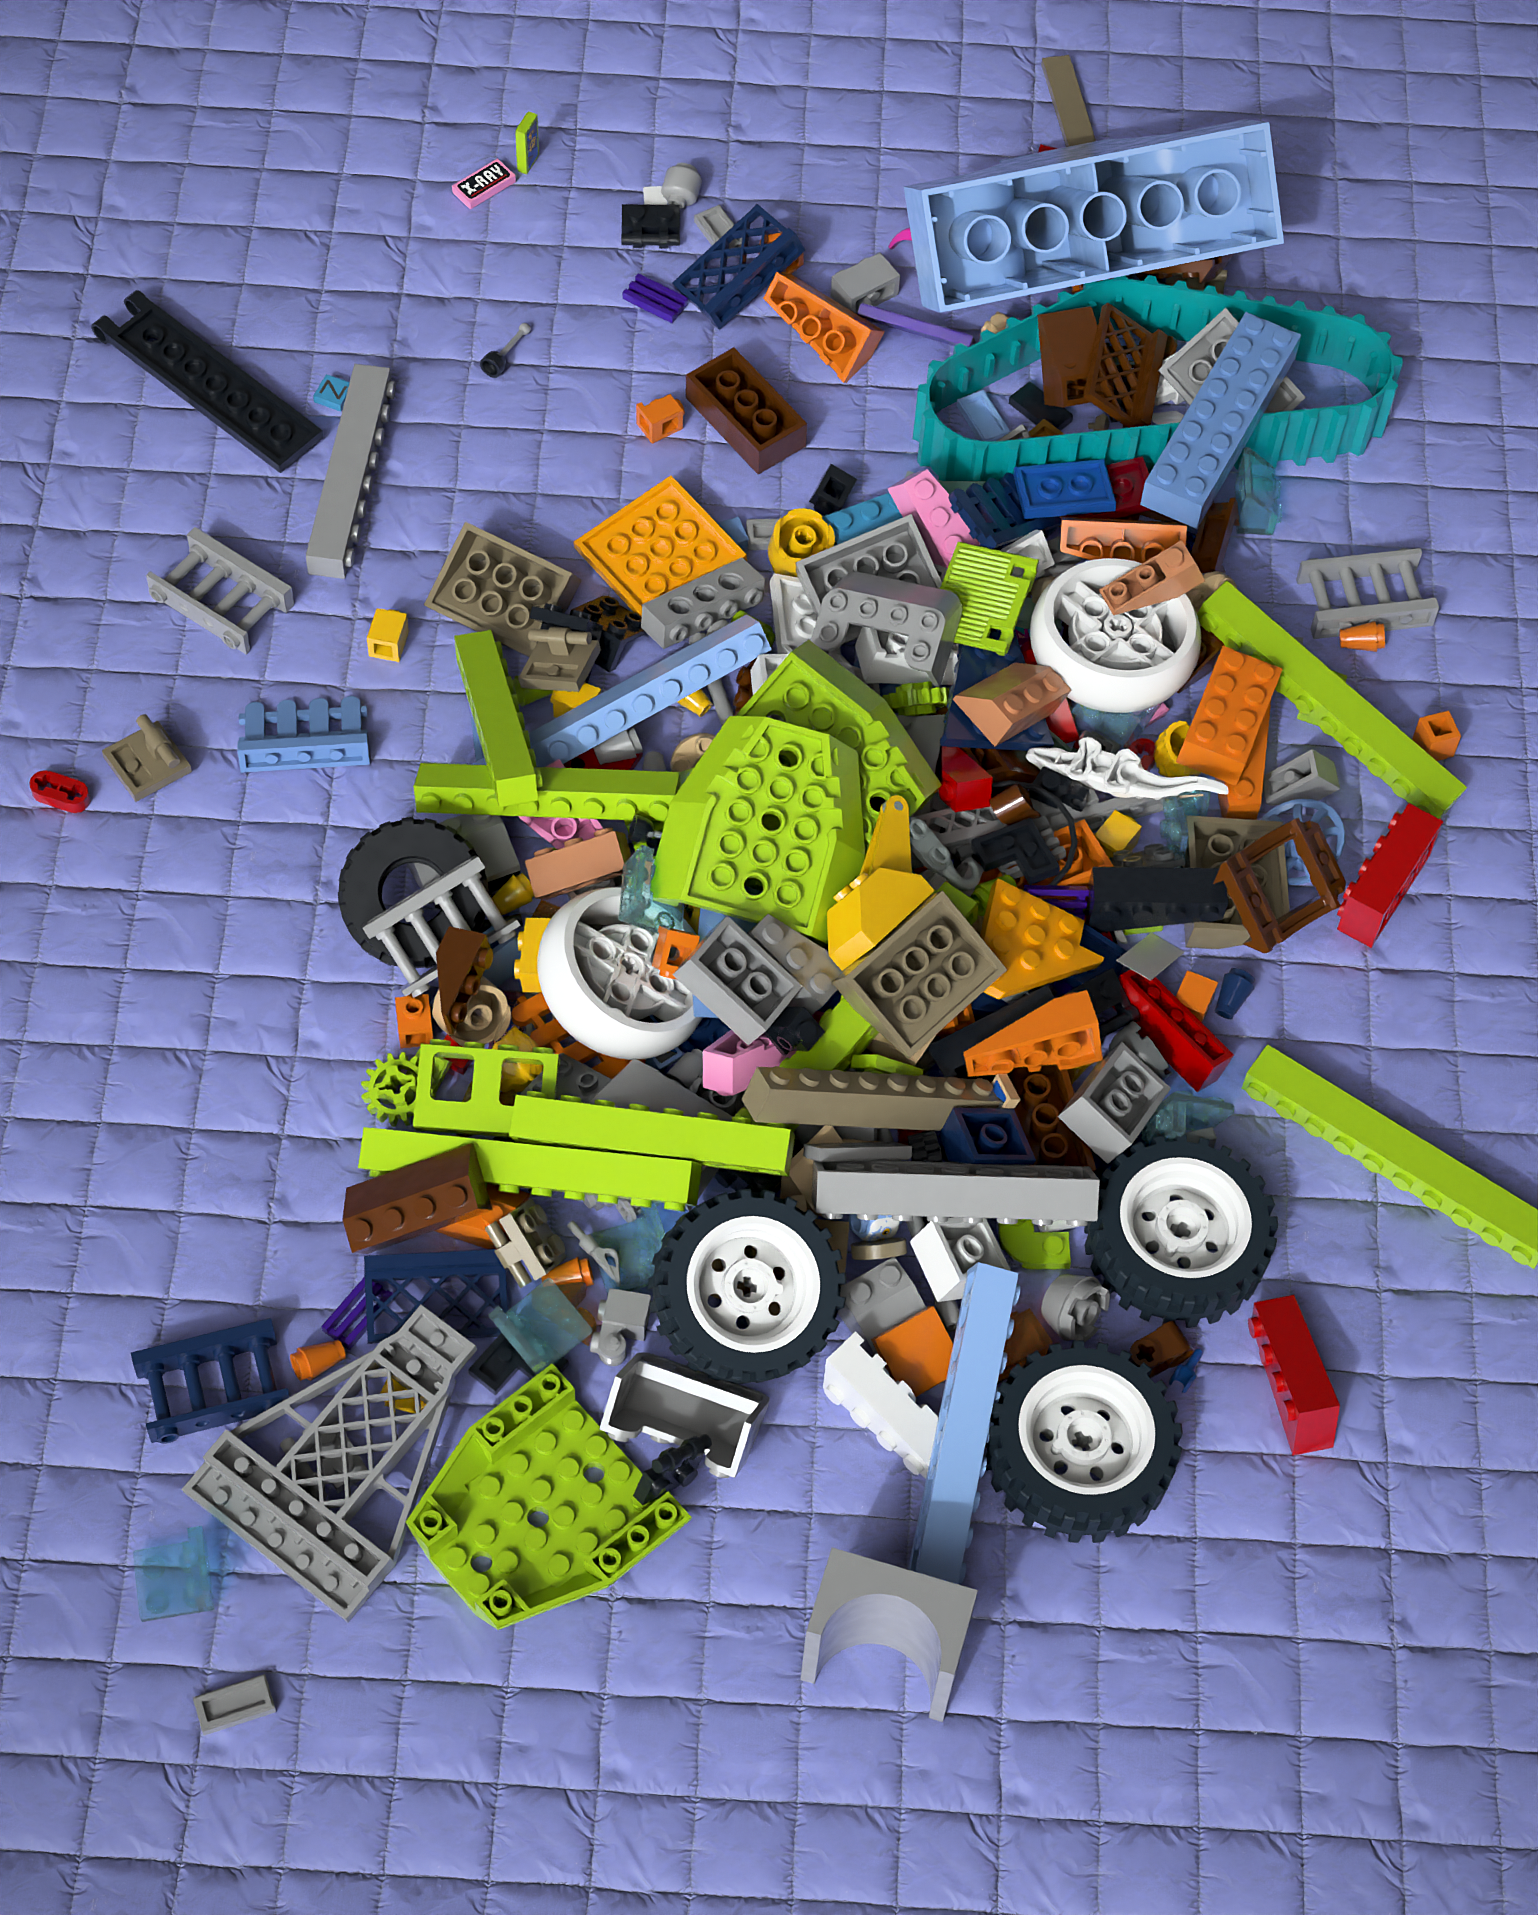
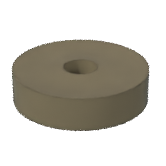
M887 1238L877 1241L852 1243V1259L872 1260L907 1254L906 1238Z

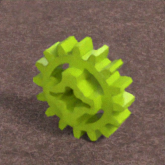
M931 681L906 683L895 687L896 693L882 695V698L886 700L894 713L904 716H924L936 714V708L947 705L949 688H933Z
M401 1052L399 1059H395L391 1053H388L387 1062L383 1063L377 1058L375 1063L378 1068L375 1071L372 1069L366 1070L370 1081H361V1086L369 1092L362 1094L361 1097L365 1103H370L366 1108L371 1115L377 1113L376 1118L379 1122L383 1123L389 1118L391 1126L396 1127L398 1119H402L405 1125L408 1126L410 1125V1117L414 1115L419 1058L415 1055L409 1061L406 1053ZM401 1069L411 1071L417 1076L413 1074L405 1075L401 1072ZM432 1076V1084H431V1086H433L434 1084H436L435 1079L433 1078V1076ZM403 1085L402 1087H400L401 1092L395 1094V1092L397 1091L396 1086ZM431 1088V1098H434L436 1093ZM383 1102L384 1105L391 1103L395 1105L396 1109L387 1108L381 1103Z

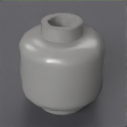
M677 163L675 166L667 169L661 193L669 205H680V209L685 206H691L697 201L702 178L694 166L687 163Z

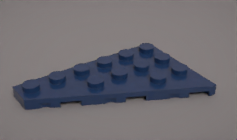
M992 628L988 638L999 640L1001 630ZM1015 631L1010 648L1005 656H1000L993 651L959 644L957 652L958 661L954 667V682L950 687L947 701L948 711L943 721L945 727L943 736L940 738L941 746L1029 751L1031 748H1052L1054 742L1045 718L994 747L953 700L955 695L1013 663L1026 664Z

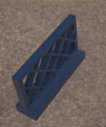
M756 204L672 284L675 289L687 297L720 330L772 282L776 272H783L805 251V248L794 231L789 227L785 228L760 205ZM761 216L764 219L763 227L750 229V224L756 218ZM781 233L776 240L767 244L768 234ZM762 235L761 245L748 246L749 237ZM742 238L741 247L729 249V244L734 239ZM759 253L751 263L746 264L747 254ZM740 255L739 265L726 266L727 257ZM721 258L720 267L707 269L708 263L712 259ZM738 273L729 283L724 284L725 274ZM719 275L717 285L705 286L706 277ZM699 278L698 287H684L691 279ZM716 293L706 305L703 304L704 294Z
M496 1249L364 1256L368 1344L380 1343L382 1340L398 1332L420 1305L424 1306V1303L435 1292L450 1303L438 1318L443 1320L453 1308H456L469 1320L461 1329L456 1330L465 1338L498 1337L508 1326L509 1318L506 1269H504L494 1250ZM498 1275L499 1288L489 1298L476 1286V1283L483 1276ZM457 1277L467 1287L454 1300L440 1286L448 1278ZM466 1277H475V1278H474L472 1281H470V1280H469L468 1278H466ZM440 1278V1280H439L437 1283H435L433 1280H431V1279ZM422 1279L432 1287L420 1301L405 1289L412 1280ZM396 1280H405L401 1285L396 1282ZM387 1281L397 1290L383 1303L373 1294L372 1282ZM470 1290L485 1301L483 1306L474 1315L459 1304ZM400 1293L415 1305L403 1319L388 1307ZM498 1296L500 1297V1306L494 1302ZM373 1302L380 1307L375 1313L373 1311ZM491 1306L501 1315V1327L487 1328L477 1319ZM383 1311L398 1323L390 1333L375 1334L374 1321ZM472 1324L477 1327L476 1329H468Z

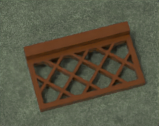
M1106 303L1103 305L1083 398L1123 424L1122 428L1151 425L1160 378L1158 370L1162 367L1168 335L1160 329L1151 333L1111 304ZM1110 318L1115 320L1119 330H1114L1109 320ZM1131 332L1141 339L1139 346L1136 345ZM1122 335L1128 349L1123 350L1117 336ZM1105 339H1109L1114 353L1110 354ZM1128 354H1131L1135 363L1134 369H1132L1126 356ZM1113 358H1118L1124 372L1119 373ZM1102 361H1104L1108 369L1109 376H1105L1100 366ZM1122 377L1127 378L1130 384V392L1127 391ZM1113 380L1119 395L1114 396L1108 381ZM1096 384L1100 385L1105 399L1095 392ZM1117 400H1122L1126 412L1120 409Z

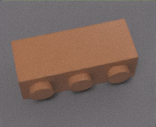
M605 828L594 832V838L583 841V838H575L564 842V848L553 851V848L550 847L534 852V858L525 860L534 897L536 899L548 900L636 871L625 833L613 831V828Z

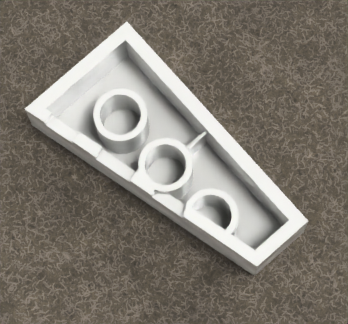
M862 627L855 644V649L865 683L906 684L931 680L926 672L914 670L907 664L904 651L909 636ZM953 642L941 685H953L955 677L954 667L958 661V643Z
M855 1331L826 1359L823 1383L824 1392L834 1404H842L849 1410L852 1419L860 1427H868L875 1433L878 1442L890 1452L894 1450L901 1456L908 1470L915 1475L920 1473L926 1479L938 1416L926 1404H922L919 1407L915 1403L916 1397L912 1389L903 1380L895 1382L890 1377L889 1372L885 1368L887 1363L878 1354L873 1358L869 1356L860 1346L864 1340Z

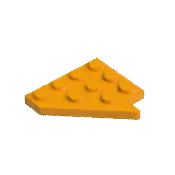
M999 878L992 884L980 937L1006 967L1007 971L993 982L984 993L996 999H1002L1095 969L1104 961V957L1080 946L1084 920Z

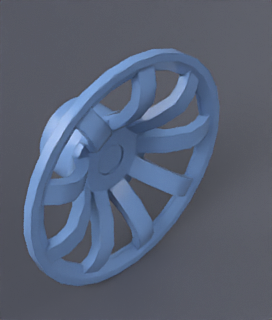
M1314 799L1291 800L1274 807L1261 818V820L1283 822L1278 815L1293 809V818L1299 817L1300 821L1303 822V807L1317 809L1318 811L1313 815L1311 821L1319 824L1326 815L1333 820L1336 827L1326 828L1322 832L1325 839L1331 836H1338L1335 851H1332L1336 862L1342 855L1346 838L1344 824L1338 813L1324 802ZM1293 839L1284 843L1287 876L1292 867L1295 870L1306 873V876L1287 878L1288 885H1300L1311 882L1310 874L1296 851Z

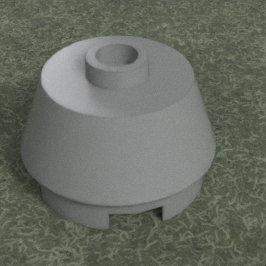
M1062 1274L1051 1283L1044 1295L1041 1306L1042 1317L1062 1340H1084L1086 1342L1099 1329L1093 1325L1098 1319L1101 1309L1106 1312L1108 1311L1110 1303L1109 1291L1102 1287L1098 1279L1093 1276Z

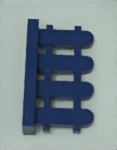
M1006 473L999 481L995 478H989L983 486L972 483L966 489V493L962 489L956 488L948 496L952 504L950 508L954 513L960 515L970 529L969 534L973 539L976 538L980 547L1000 551L1034 530H1042L1045 539H1047L1061 525L1060 516L1024 519L1014 476L1011 473Z

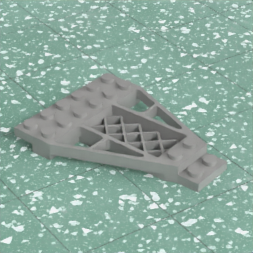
M420 1305L398 1332L382 1340L374 1350L231 1431L226 1429L203 1456L205 1462L181 1490L349 1623L396 1565L408 1529L406 1520L415 1508L456 1384L455 1376L477 1351L476 1345L424 1306ZM387 1376L388 1393L369 1395L368 1380ZM350 1377L313 1423H310L294 1411L298 1406ZM393 1379L407 1390L394 1392ZM362 1389L363 1396L355 1397ZM414 1397L416 1414L396 1416L395 1400ZM420 1399L427 1404L422 1411ZM389 1401L390 1417L371 1420L369 1403ZM364 1404L365 1421L345 1423L344 1409L347 1406ZM287 1414L307 1430L277 1466L274 1467L241 1440ZM339 1416V1424L332 1425ZM412 1422L398 1438L397 1424ZM391 1425L392 1442L373 1444L371 1428ZM366 1429L367 1445L347 1448L346 1431ZM429 1429L408 1495L404 1496L386 1482V1477L422 1433ZM340 1432L341 1449L322 1451V1435ZM315 1445L316 1452L308 1453ZM388 1450L379 1463L374 1466L373 1452ZM368 1453L369 1470L349 1473L348 1456ZM342 1457L343 1474L324 1476L322 1459ZM317 1460L318 1477L298 1480L297 1465L300 1462ZM291 1472H292V1480H291L290 1478H288V1476L291 1474ZM364 1479L351 1495L350 1481ZM344 1482L345 1499L326 1501L324 1484ZM318 1485L320 1502L301 1487ZM377 1489H384L404 1505L391 1547L387 1553H384L349 1525L351 1519ZM341 1507L336 1514L329 1510L330 1508Z

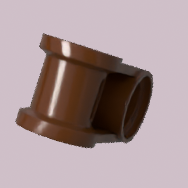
M1019 783L1012 785L989 800L995 815L1004 825L1007 824L1009 826L1028 818L1033 820L1041 817V814L1033 808L1028 789L1023 788Z
M1170 1321L1157 1328L1154 1332L1136 1340L1130 1348L1129 1353L1132 1355L1129 1361L1137 1367H1140L1145 1362L1152 1368L1149 1375L1152 1378L1169 1368L1183 1363L1194 1353V1348L1175 1321Z

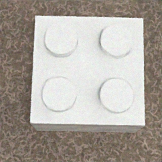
M962 1217L948 1218L947 1222L930 1221L910 1241L937 1302L962 1299L968 1269L978 1262L1011 1271L986 1218H983L982 1223H966L962 1221Z

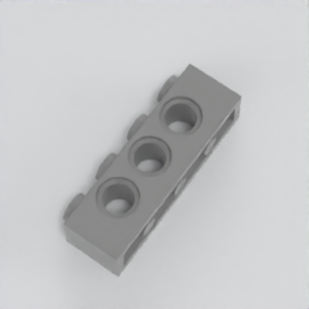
M741 557L642 604L641 628L665 649L700 631L708 629L717 621L729 619L738 611L746 610L762 602L765 578Z

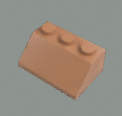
M1013 663L955 695L953 700L996 747L1053 714L1071 692V689L1050 666Z

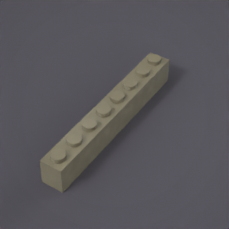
M779 1066L757 1067L742 1097L743 1103L755 1122L931 1131L942 1130L953 1108H998L1001 1102L993 1091V1085L988 1080L982 1078L963 1079L956 1077H929L927 1075H900L897 1073L877 1074L870 1072H843L840 1070H813L810 1068L792 1069Z

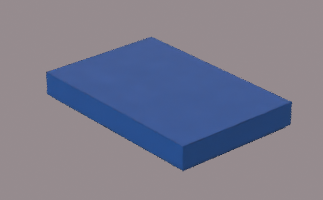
M1104 459L1014 467L1013 476L1024 519L1111 512L1116 509V501Z

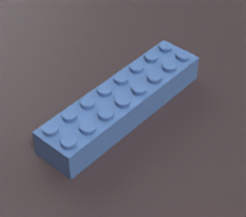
M1245 312L1147 477L1140 505L1195 529L1198 528L1293 364L1301 334Z

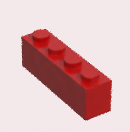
M1132 969L1121 974L1119 981L1131 1005L1137 1008L1140 1014V1021L1137 1023L1141 1027L1137 1031L1142 1038L1148 1036L1165 1061L1196 1092L1216 1082L1234 1054L1156 977L1150 981Z

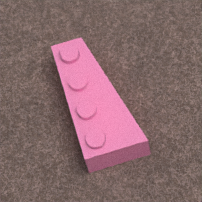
M928 469L910 474L887 488L902 517L912 514L934 564L948 568L957 542L976 546L980 545L976 538L973 539L969 534L970 529L960 515L954 513L950 508L952 504L948 498L949 494Z
M816 1011L812 1017L819 1024L825 1012ZM730 1030L703 1050V1088L716 1091L719 1095L733 1096L747 1089L757 1067L779 1066L785 1058H791L796 1051H790L787 1055H782L764 1033L750 1045H747Z

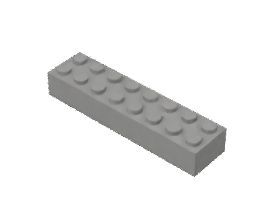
M813 1160L812 1202L816 1213H822V1217L826 1219H841L843 1214H857V1218L861 1220H876L878 1215H892V1219L896 1221H912L913 1216H927V1220L931 1222H947L948 1217H962V1221L966 1223H982L983 1218H997V1222L1001 1224H1017L1018 1219H1032V1223L1036 1225H1052L1053 1220H1066L1067 1225L1087 1226L1088 1221H1097L1100 1180L1089 1166L967 1164L958 1162L892 1160L818 1162Z

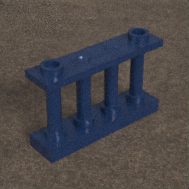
M271 1318L131 1352L137 1379L145 1378L149 1381L157 1421L146 1423L151 1443H171L176 1441L179 1436L251 1419L290 1397L288 1388L277 1390L268 1354L270 1346L277 1345ZM251 1352L254 1353L263 1394L242 1399L233 1358L235 1355ZM215 1360L219 1362L228 1403L206 1408L198 1366ZM180 1369L184 1371L192 1412L171 1417L162 1376L165 1372Z

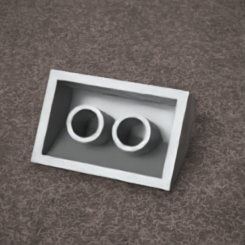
M463 814L439 823L446 827L447 825L458 831L460 836L472 844L485 866L488 882L521 870L506 828L499 815ZM407 863V867L420 889L440 877L434 869L425 864Z

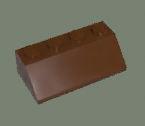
M470 1143L347 1187L342 1220L351 1252L369 1254L493 1210L474 1145Z

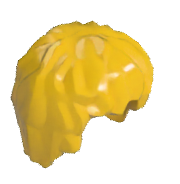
M1179 720L1172 723L1155 741L1154 759L1156 767L1159 769L1158 773L1166 778L1198 776L1202 773L1176 763L1190 728L1186 721Z
M514 1026L500 1041L494 1044L492 1049L498 1050V1045L505 1044L518 1046L521 1052H532L534 1047H538V1044ZM503 1062L500 1091L507 1095L522 1092L543 1071V1065Z

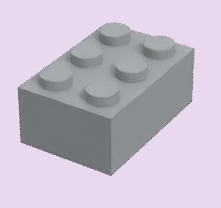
M728 916L709 931L673 973V976L747 1045H750L768 1030L803 987Z
M1121 1042L1103 1057L1102 1061L1096 1064L1058 1117L1108 1164L1132 1145L1171 1088Z

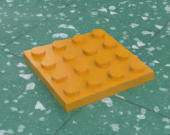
M671 475L573 542L575 550L626 605L641 617L642 604L741 557L747 561V554Z

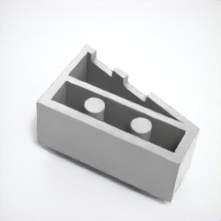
M769 914L747 932L759 946L803 986L786 1007H805L813 1015L837 991L832 981L846 969L841 971L824 948Z

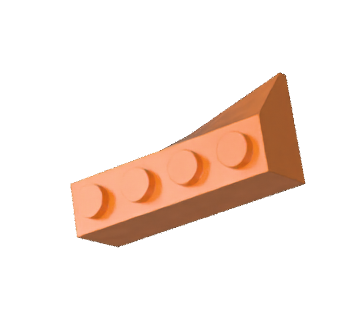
M776 272L763 298L788 325H791L800 334V338L820 355L819 357L837 373V376L843 383H847L871 359L885 332L789 273Z
M1062 517L1060 551L1088 560L1117 558L1143 564L1181 540L1186 546L1187 525L1182 522Z

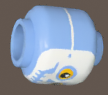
M849 1214L851 1230L863 1241L892 1238L896 1235L899 1225L902 1223V1221L893 1220L892 1215H878L876 1220H861L857 1218V1214Z

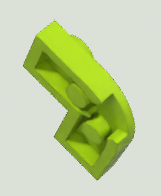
M1018 1219L1017 1224L998 1223V1237L1001 1249L1005 1250L1016 1261L1023 1263V1268L1070 1269L1069 1232H1034L1032 1219Z

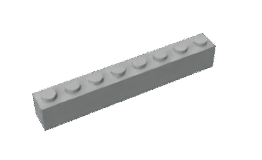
M354 364L306 552L307 570L310 575L345 579L347 568L353 567L355 550L352 548L354 542H359L361 525L358 523L359 519L365 518L367 501L364 499L365 495L370 494L372 490L373 477L370 475L372 470L377 469L379 458L376 450L377 446L383 445L384 428L382 426L383 422L388 423L390 416L388 401L389 399H394L396 382L391 381L390 368Z

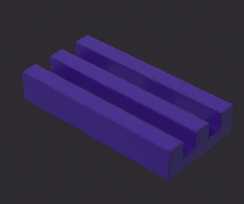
M639 273L635 276V282H630L629 289L625 288L622 292L624 300L670 323H673L688 305L687 297ZM636 292L639 293V294H641V295H643V296H645V297H647V298H649L650 300H648V299H646V298H644V297H642V296L636 294ZM660 304L663 305V306H665V307H667V308H669V309H671V310H673V312L670 311V310H668V309H666V308H664V307H662V306H660Z
M1024 885L1023 891L1033 896H1077L1076 900L1051 898L1042 900L1058 908H1074L1062 910L1084 920L1085 914L1083 909L1087 907L1085 897L1089 896L1090 891L1086 886Z
M365 1278L358 1283L321 1326L324 1333L334 1340L338 1339L348 1350L367 1331L365 1316L347 1338L343 1336L366 1309V1298L364 1297L336 1330L334 1328L364 1295ZM372 1282L373 1294L379 1296L380 1300L384 1303L393 1293L389 1290L385 1291L379 1283L375 1284ZM376 1304L373 1306L374 1313L380 1308Z

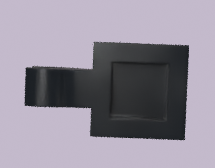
M1044 766L1032 783L1052 793L1062 803L1076 811L1082 812L1088 803V800L1085 799L1089 793L1087 788L1081 785L1071 786V778ZM1029 790L1030 798L1058 809L1056 803L1035 790Z

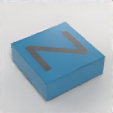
M326 374L313 395L314 403L341 412L350 382Z

